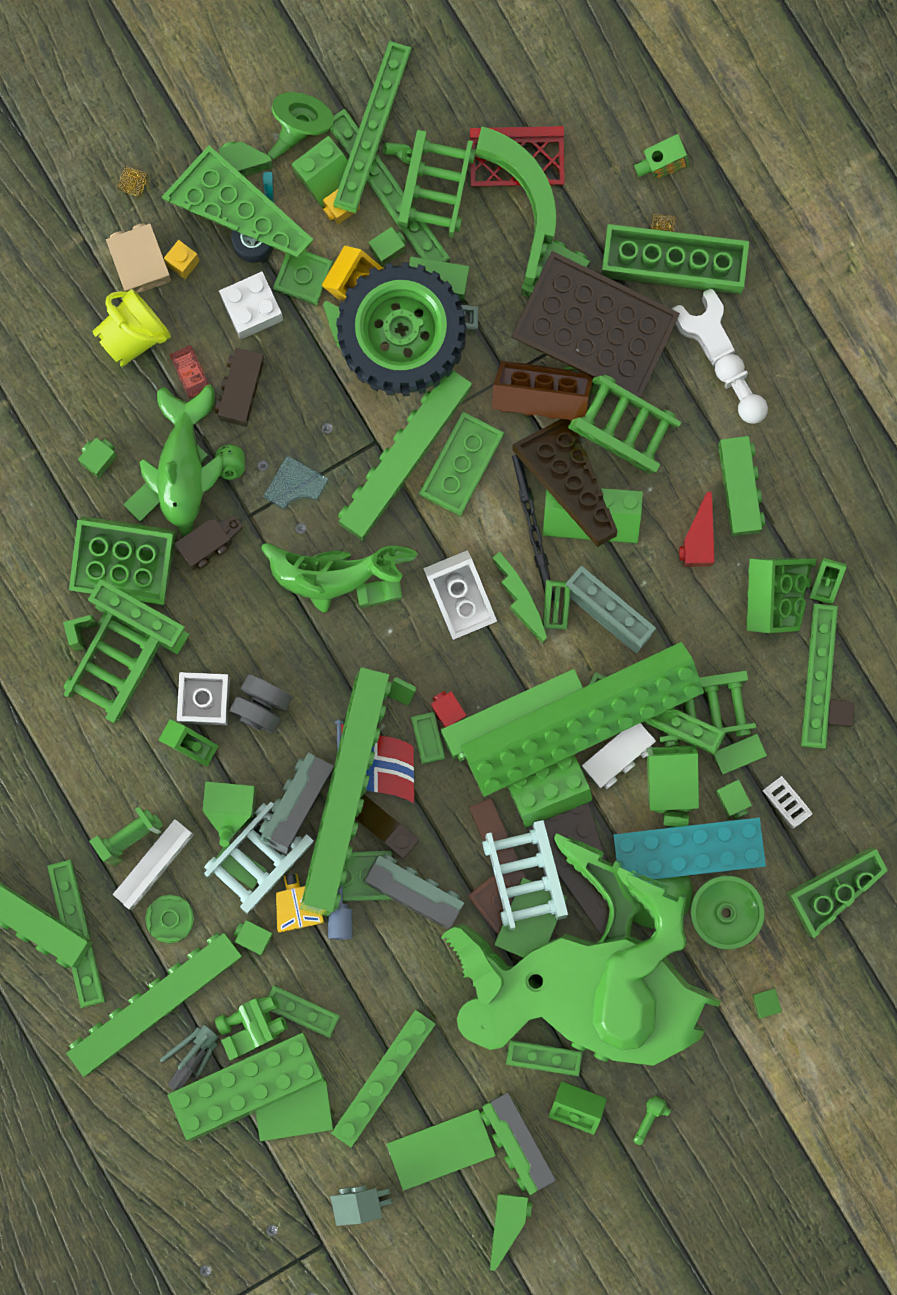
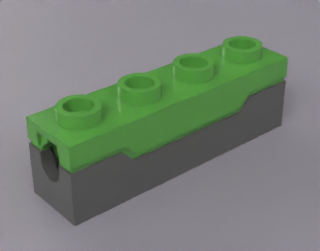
M508 1092L482 1105L484 1111L480 1115L486 1126L490 1124L493 1126L496 1133L492 1137L498 1148L502 1146L505 1148L508 1155L504 1159L510 1170L515 1168L520 1177L516 1181L522 1192L527 1190L531 1195L556 1181Z

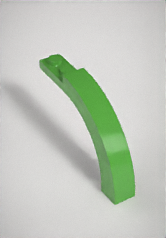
M482 126L475 157L493 162L508 171L524 188L532 205L535 229L523 284L533 286L534 279H539L542 265L538 264L540 256H545L547 243L552 244L555 234L556 208L553 192L542 168L525 148L508 136Z

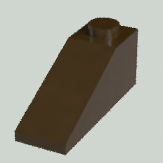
M364 794L360 798L364 799L361 813L358 814V817L355 816V819L404 860L418 844L419 840Z

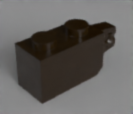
M235 515L220 523L217 520L209 519L177 541L175 546L192 570L196 568L201 570L210 563L209 559L216 554L221 556L230 549L231 539L243 529V526Z

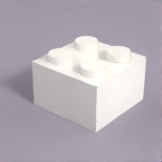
M263 272L219 290L221 299L240 340L283 321L282 313Z
M180 672L177 721L180 724L228 726L229 675Z

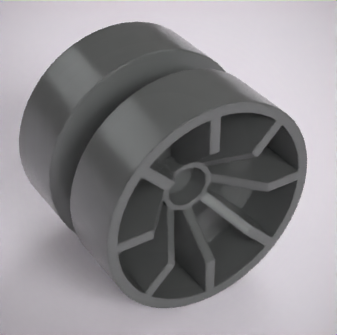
M248 674L241 686V690L251 698L247 700L242 697H236L229 712L239 717V721L258 731L263 729L275 734L281 719L271 710L274 708L279 711H286L293 697L278 687Z

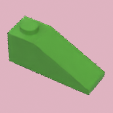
M498 1193L490 1270L495 1271L523 1228L526 1217H531L532 1202H528L527 1196Z

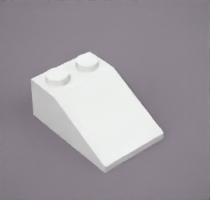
M468 550L423 568L453 640L497 622Z

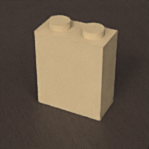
M138 224L128 232L119 231L106 239L124 291L133 289L138 294L172 282L151 224Z

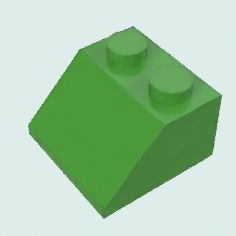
M327 136L293 162L292 170L320 207L323 208V199L339 189L348 161L333 140Z

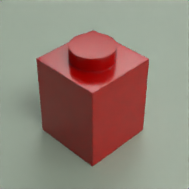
M443 691L432 698L434 702L431 703V708L444 728L467 717L452 691L448 694Z

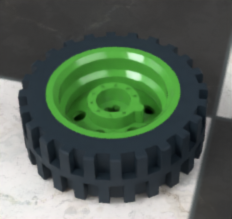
M392 262L386 263V268L377 270L375 267L370 269V275L363 278L361 275L356 279V286L353 289L349 287L347 290L345 301L340 303V314L336 322L338 342L351 372L353 371L362 383L366 382L369 384L371 389L377 392L379 389L386 392V395L394 396V393H402L403 397L410 396V393L419 391V394L426 392V388L432 385L435 388L440 385V380L445 376L449 377L453 373L452 369L455 364H459L461 360V353L466 343L464 309H462L458 294L453 292L452 285L448 281L444 282L436 271L430 273L426 271L425 266L418 264L417 268L411 267L409 262H402V266H393ZM393 304H399V310L393 311L391 309ZM415 310H422L423 316L416 317L414 315ZM377 320L383 321V326L381 328H376L374 326V323ZM400 328H404L406 331L405 336L401 337L399 333ZM429 333L430 337L425 341L421 339V334ZM388 343L389 349L382 351L380 346ZM406 348L412 350L413 354L411 357L407 358L404 356L403 352Z

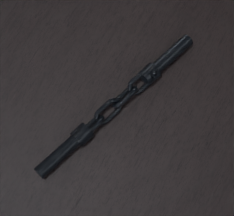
M514 455L512 460L520 489L518 493L524 513L526 514L529 535L535 551L534 560L536 568L539 569L545 594L546 580H551L548 570V558L543 550L541 532L534 513L535 507L532 491L528 486L523 462L517 455ZM530 502L531 509H527L526 503ZM530 515H532L534 525L531 523ZM532 531H537L539 541H534ZM552 587L551 602L554 601V591H553V587Z

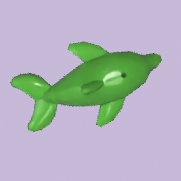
M210 384L206 385L189 402L175 397L166 387L159 389L157 401L160 410L175 427L164 445L158 468L145 459L140 462L142 477L149 488L158 494L161 510L166 520L177 526L183 537L193 531L194 520L199 514L203 494L215 484L222 470L223 458L219 455L202 467L194 431V424L209 415L214 407L215 392Z
M265 543L261 547L263 553L270 560L272 575L277 582L292 593L311 598L314 606L324 613L328 612L332 598L353 591L373 575L387 582H400L402 574L398 571L395 564L413 561L418 555L416 551L407 547L386 546L366 558L345 561L351 557L349 552L329 551L314 556H304L286 551L270 543Z

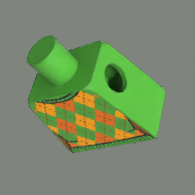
M678 134L645 149L646 159L633 164L638 177L652 172L654 179L690 167L687 154Z

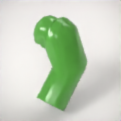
M397 143L383 144V154L395 155L402 162L410 164L413 150L408 145Z

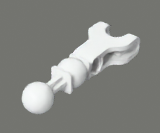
M708 289L703 292L702 302L706 312L700 316L690 315L681 305L671 308L680 313L675 323L680 334L697 340L709 361L715 366L717 377L722 382H725V388L733 387L740 400L738 404L740 417L745 422L751 424L764 420L768 414L767 402L763 397L752 394L745 382L748 372L745 371L743 360L734 354L735 350L720 322L724 306L714 290Z

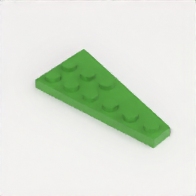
M210 145L161 197L165 201L296 258H299L314 242L312 237Z

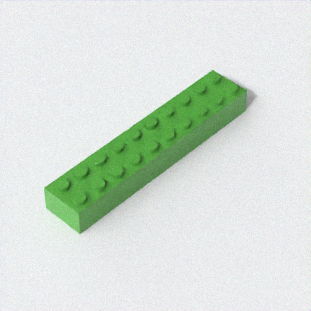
M680 642L461 745V748L472 774L485 797L699 696L704 691L693 658L683 643Z
M361 667L355 677L300 910L329 916L339 907L341 895L337 894L338 888H341L345 882L347 871L343 870V867L350 860L353 848L349 846V842L355 837L358 823L354 822L355 816L358 817L363 807L364 799H360V795L367 788L369 776L365 774L366 770H369L370 766H372L375 752H372L371 749L378 742L381 729L377 728V724H380L381 720H383L386 705H382L383 700H386L391 689L392 682H388L389 674Z

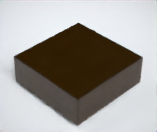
M830 700L828 725L852 727L854 702Z

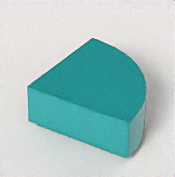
M264 172V195L274 202L272 172Z

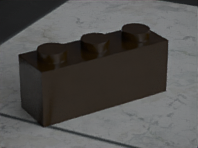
M235 348L234 354L230 353L227 367L230 368L228 377L224 376L221 390H224L222 399L218 398L215 408L220 421L247 427L265 361L263 354Z

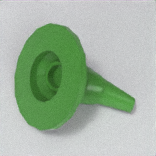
M287 92L278 95L273 100L271 109L274 117L281 123L282 129L279 139L267 155L271 159H276L308 135L326 133L332 128L334 121L331 110L320 100L303 93Z

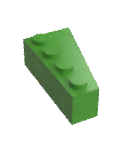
M869 847L786 892V895L807 935L814 939L824 927L834 921L836 916L846 907L848 908L861 893L871 887L888 870L877 849Z

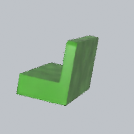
M92 615L63 622L68 644L75 652L85 649L80 631L99 626L98 621Z
M561 1082L548 1117L594 1135L603 1114L606 1098Z

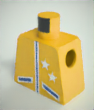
M298 873L283 876L286 890L276 893L278 932L281 933L325 923L322 915L300 910L305 886L300 887Z

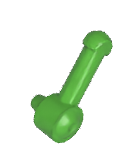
M655 1095L648 1100L646 1104L647 1113L633 1139L637 1145H642L656 1117L661 1115L669 1116L671 1112L666 1105V1101Z

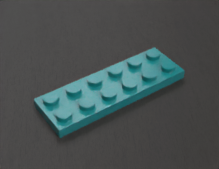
M760 818L614 834L616 859L622 861L623 868L631 872L632 870L651 879L766 867Z

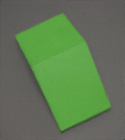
M823 558L818 564L810 598L833 605L847 564Z

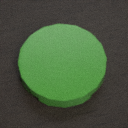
M171 894L160 896L148 907L145 917L146 927L151 935L158 941L165 943H175L186 938L193 929L195 920L190 904L180 896Z

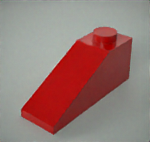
M707 492L683 541V546H679V561L683 560V567H706L714 564L712 492Z

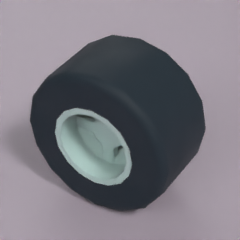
M232 230L231 240L233 248L242 260L250 263L262 262L272 253L273 247Z

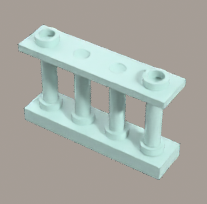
M272 802L268 805L263 803L254 813L257 817L218 859L213 857L204 867L207 870L204 873L207 878L213 873L216 874L241 897L240 901L243 904L240 908L247 915L314 843L307 834L304 838L296 836L291 845L293 850L287 856L279 854L269 844L263 843L261 836L254 829L263 819H271L273 815L271 809L274 805ZM247 837L275 862L273 865L276 868L270 874L268 872L264 873L237 848ZM229 855L258 880L259 886L254 892L251 890L247 891L220 866Z
M543 820L534 822L533 830H530V833L493 841L492 833H487L486 841L482 842L485 855H490L504 912H500L504 927L508 926L509 932L515 930V921L551 913V915L555 914L556 920L565 919L568 915ZM531 842L532 844H537L539 853H536V856L499 864L496 851ZM535 866L543 867L545 877H542V880L505 888L502 874ZM543 889L550 893L551 900L547 904L514 912L511 911L508 900L510 897Z

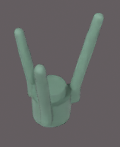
M205 1025L201 1029L197 1027L191 1035L161 1057L160 1061L164 1062L196 1038L193 1041L196 1045L178 1065V1069L181 1070L200 1048L205 1051L208 1047L207 1053L204 1055L196 1072V1076H200L212 1051L218 1045L215 1041L219 1037Z

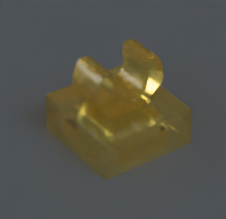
M125 166L117 188L120 191L140 197L148 174Z
M653 214L651 229L674 232L676 216Z

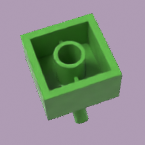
M205 782L202 811L219 832V844L222 847H227L230 839L255 819L254 813L256 812L258 792L255 786Z

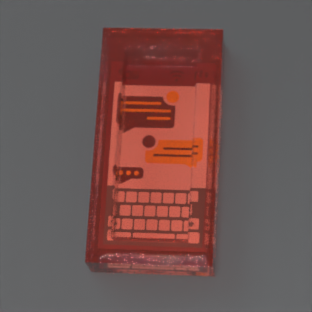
M191 345L169 354L189 398L198 395L206 385H209Z

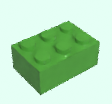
M575 755L507 786L525 828L532 826L534 822L547 820L593 801L589 785Z

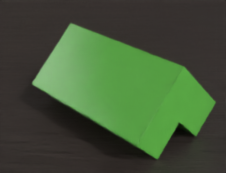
M416 257L410 258L409 265L411 267L417 268L418 264L425 266L426 271L430 273L433 271L439 273L440 278L444 282L448 281L452 285L453 292L458 294L461 302H464L469 266Z

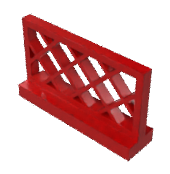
M564 126L489 128L508 136L522 147L525 143H531L538 149L533 155L534 158L541 152L550 161L542 169L543 172L551 164L559 170V180H550L547 177L549 184H565ZM470 128V141H473L472 149H475V145L478 144L481 128ZM536 143L544 144L541 147H539ZM548 143H559V152L552 159L543 149ZM475 157L473 164L470 163L471 187L521 186L517 180H514V177L509 181H503L497 175L502 167L499 166L493 172L484 163L485 159L481 160ZM558 157H559V165L555 162V160H556ZM475 159L479 162V164L476 167ZM481 166H484L492 174L486 181H475V172ZM493 177H495L498 181H490V180H491Z

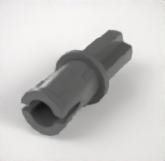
M200 1049L196 1057L193 1056L181 1070L177 1069L168 1082V1086L175 1091L183 1088L191 1074L196 1073L194 1070L207 1052Z

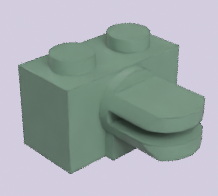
M366 1185L339 1189V1194L330 1196L336 1226L362 1224L382 1218L380 1207L392 1204L393 1201L392 1198L378 1200V1197L391 1194L390 1188L376 1190V1188L366 1189Z

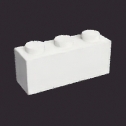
M639 723L622 731L584 763L581 769L599 790L603 786L608 789L617 781L615 776L621 771L626 774L636 765L634 760L640 755L645 758L647 756V748H652L656 741L643 725Z

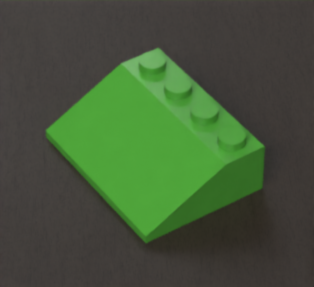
M82 516L77 520L69 590L91 594L101 579L138 601L164 605L177 530Z

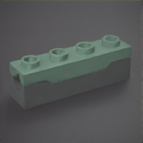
M310 753L307 754L305 759H299L294 769L297 772L295 777L287 780L282 790L285 792L283 798H277L271 809L274 814L270 820L265 819L259 830L262 833L261 841L263 843L269 844V846L287 854L333 772V765L318 757L316 758Z
M386 854L383 857L379 855L375 858L362 883L445 929L452 927L460 912L459 910H461L464 902L459 900L461 896L451 890H447V892L440 890L437 882L426 878L424 881L417 877V871L407 866L404 869L396 865L397 860Z

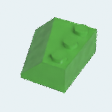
M777 557L750 559L748 570L747 631L763 633L800 631L806 606L803 598L806 588L811 586L812 579L809 578L811 566L815 567L816 558Z

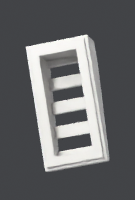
M782 776L763 790V793L791 829H794L813 814ZM782 785L784 790L774 797L772 792ZM788 793L790 797L780 804L778 800ZM794 801L796 805L786 811L784 808ZM800 808L802 813L793 819L790 815Z

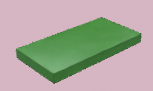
M462 412L419 492V496L461 517L505 433Z
M479 1109L386 1143L403 1191L495 1156Z

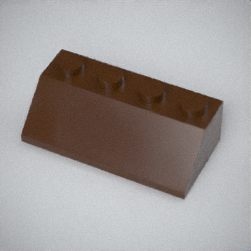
M501 361L493 384L492 409L501 412L523 413L528 416H546L550 419L561 418L572 421L579 417L582 418L585 417L590 407L593 389L592 380L594 378L581 371Z

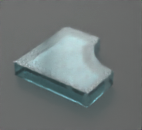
M287 456L263 498L282 509H285L291 502L300 498H310L317 501L328 479Z

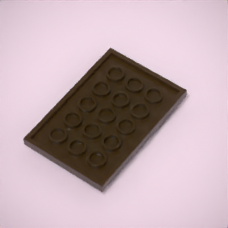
M551 251L511 338L593 378L603 375L610 376L616 380L615 384L641 398L680 313Z

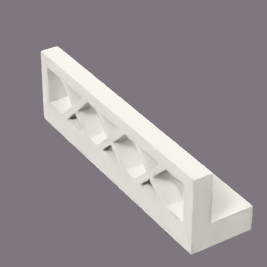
M174 820L113 895L125 907L133 910L194 834L177 820Z

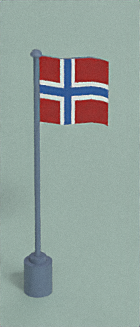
M341 719L335 721L337 725V751L344 726V721ZM379 735L378 742L371 749L372 752H375L373 764L369 770H366L365 774L369 776L366 791L397 796L414 804V746L396 738ZM342 885L341 888H338V894L341 895L339 907L328 916V939H353L352 909L348 908V904H343Z

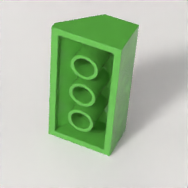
M601 488L606 507L609 508L618 530L617 537L609 541L637 544L643 492ZM546 489L542 536L591 540Z

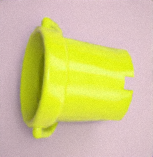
M133 289L113 292L106 297L105 304L108 308L109 316L92 331L95 337L101 333L99 335L101 339L100 344L116 362L120 361L121 367L127 365L156 343L161 344L171 338V334L165 325ZM123 297V302L117 308L112 305V299Z

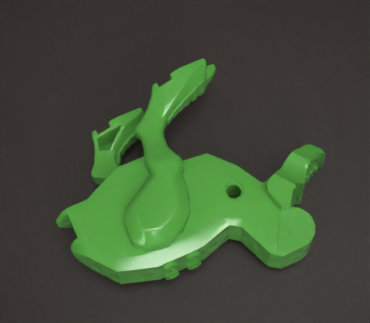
M556 833L554 840L561 852L567 857L566 861L569 864H573L574 868L581 872L602 894L604 900L608 902L610 910L604 934L598 942H590L565 934L536 948L515 966H508L500 956L492 951L485 938L467 925H456L446 931L441 938H447L446 943L451 942L450 947H454L453 951H457L456 955H459V959L462 960L463 973H465L464 978H471L473 986L476 987L477 996L470 999L459 1010L457 1018L458 1029L467 1040L490 1050L504 1047L530 1019L542 1017L565 1038L572 1041L571 1046L581 1051H585L587 1048L595 1052L594 1056L602 1061L608 1062L611 1059L613 1061L654 1066L699 1041L703 1037L705 1029L696 1023L705 1003L717 1007L721 1003V1000L709 992L687 983L666 958L672 952L684 949L687 944L683 927V912L687 895L682 893L678 899L667 894L668 886L632 870L631 872L624 869L622 861L618 859L612 864L602 859L604 852L572 837L567 838ZM634 897L637 898L639 903L643 904V907L649 911L650 916L654 919L656 931L650 939L645 941L631 937L634 916L640 911V906ZM534 974H538L543 978V984L535 981Z

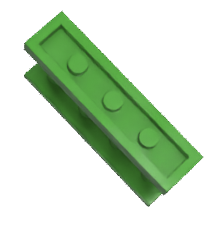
M417 130L398 219V227L407 228L408 221L413 222V220L449 227V237L451 238L454 236V231L459 232L462 218L458 217L467 168L469 163L473 164L476 150L472 149L473 141L468 140L467 148L464 150L430 143V140L426 139V131ZM431 152L464 159L462 172L427 166L424 162H421L422 154ZM428 175L459 182L457 195L420 188V185H416L418 176ZM418 197L453 204L455 205L453 216L448 218L415 211L416 208H412L413 199L418 200Z
M607 375L595 377L592 383L600 388L585 417L573 419L568 428L648 474L656 473L660 464L654 461V454L667 428L679 427L681 422L675 419L676 415L667 410L661 411L615 384L616 380ZM610 392L620 398L605 429L602 428L600 430L594 426L593 420L607 393ZM629 403L640 411L626 439L621 442L614 438L615 434L613 432ZM649 415L660 421L646 451L640 453L634 449L635 445L633 444Z
M101 579L88 598L89 602L96 605L95 609L102 613L108 614L109 612L116 616L115 620L145 637L151 636L162 642L161 646L177 655L190 635L184 631L185 627Z
M108 612V614L104 613L98 623L101 627L74 676H70L65 682L63 689L66 691L63 695L72 698L76 692L106 709L105 712L108 714L105 718L113 723H118L162 642L151 636L144 637L115 621L116 616ZM109 629L140 645L142 649L140 656L132 658L103 642ZM99 650L128 666L131 672L127 679H120L91 663L97 651ZM86 671L115 686L117 691H119L116 699L110 701L81 685L80 682Z
M747 671L700 677L702 688L708 695L712 725L725 731L726 734L736 733V737L750 735V730H754L756 724H746L741 694L742 683L748 681ZM721 686H728V689H731L737 726L725 728L722 726L717 691H719ZM694 698L684 702L686 714L697 719ZM665 732V737H659L658 744L672 747L678 746L679 741L683 740Z
M137 807L135 810L140 816L108 839L97 835L89 842L103 862L117 866L123 862L121 858L123 850L151 831L159 836L163 834L160 828L164 825L156 814L152 815L148 809L144 810L141 807Z

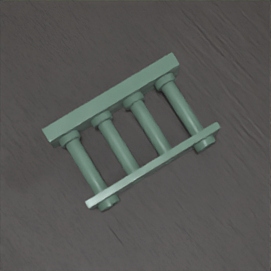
M582 565L565 584L571 590L570 599L635 654L638 653L655 631L656 627Z

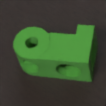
M377 581L363 583L356 588L360 609L398 601L403 598L400 582Z

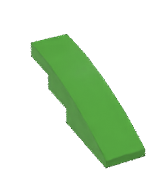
M499 551L492 558V562L506 576L501 586L515 600L510 610L543 644L547 636L531 595L515 569Z

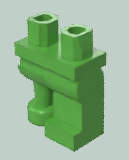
M275 996L255 998L242 1004L239 1010L231 1016L227 1017L222 1014L215 1018L216 1027L221 1035L230 1033L234 1025L240 1023L244 1025L245 1030L221 1040L229 1060L237 1059L279 1038V1034L288 1029L283 1017L272 1021L269 1014L270 1011L279 1008Z

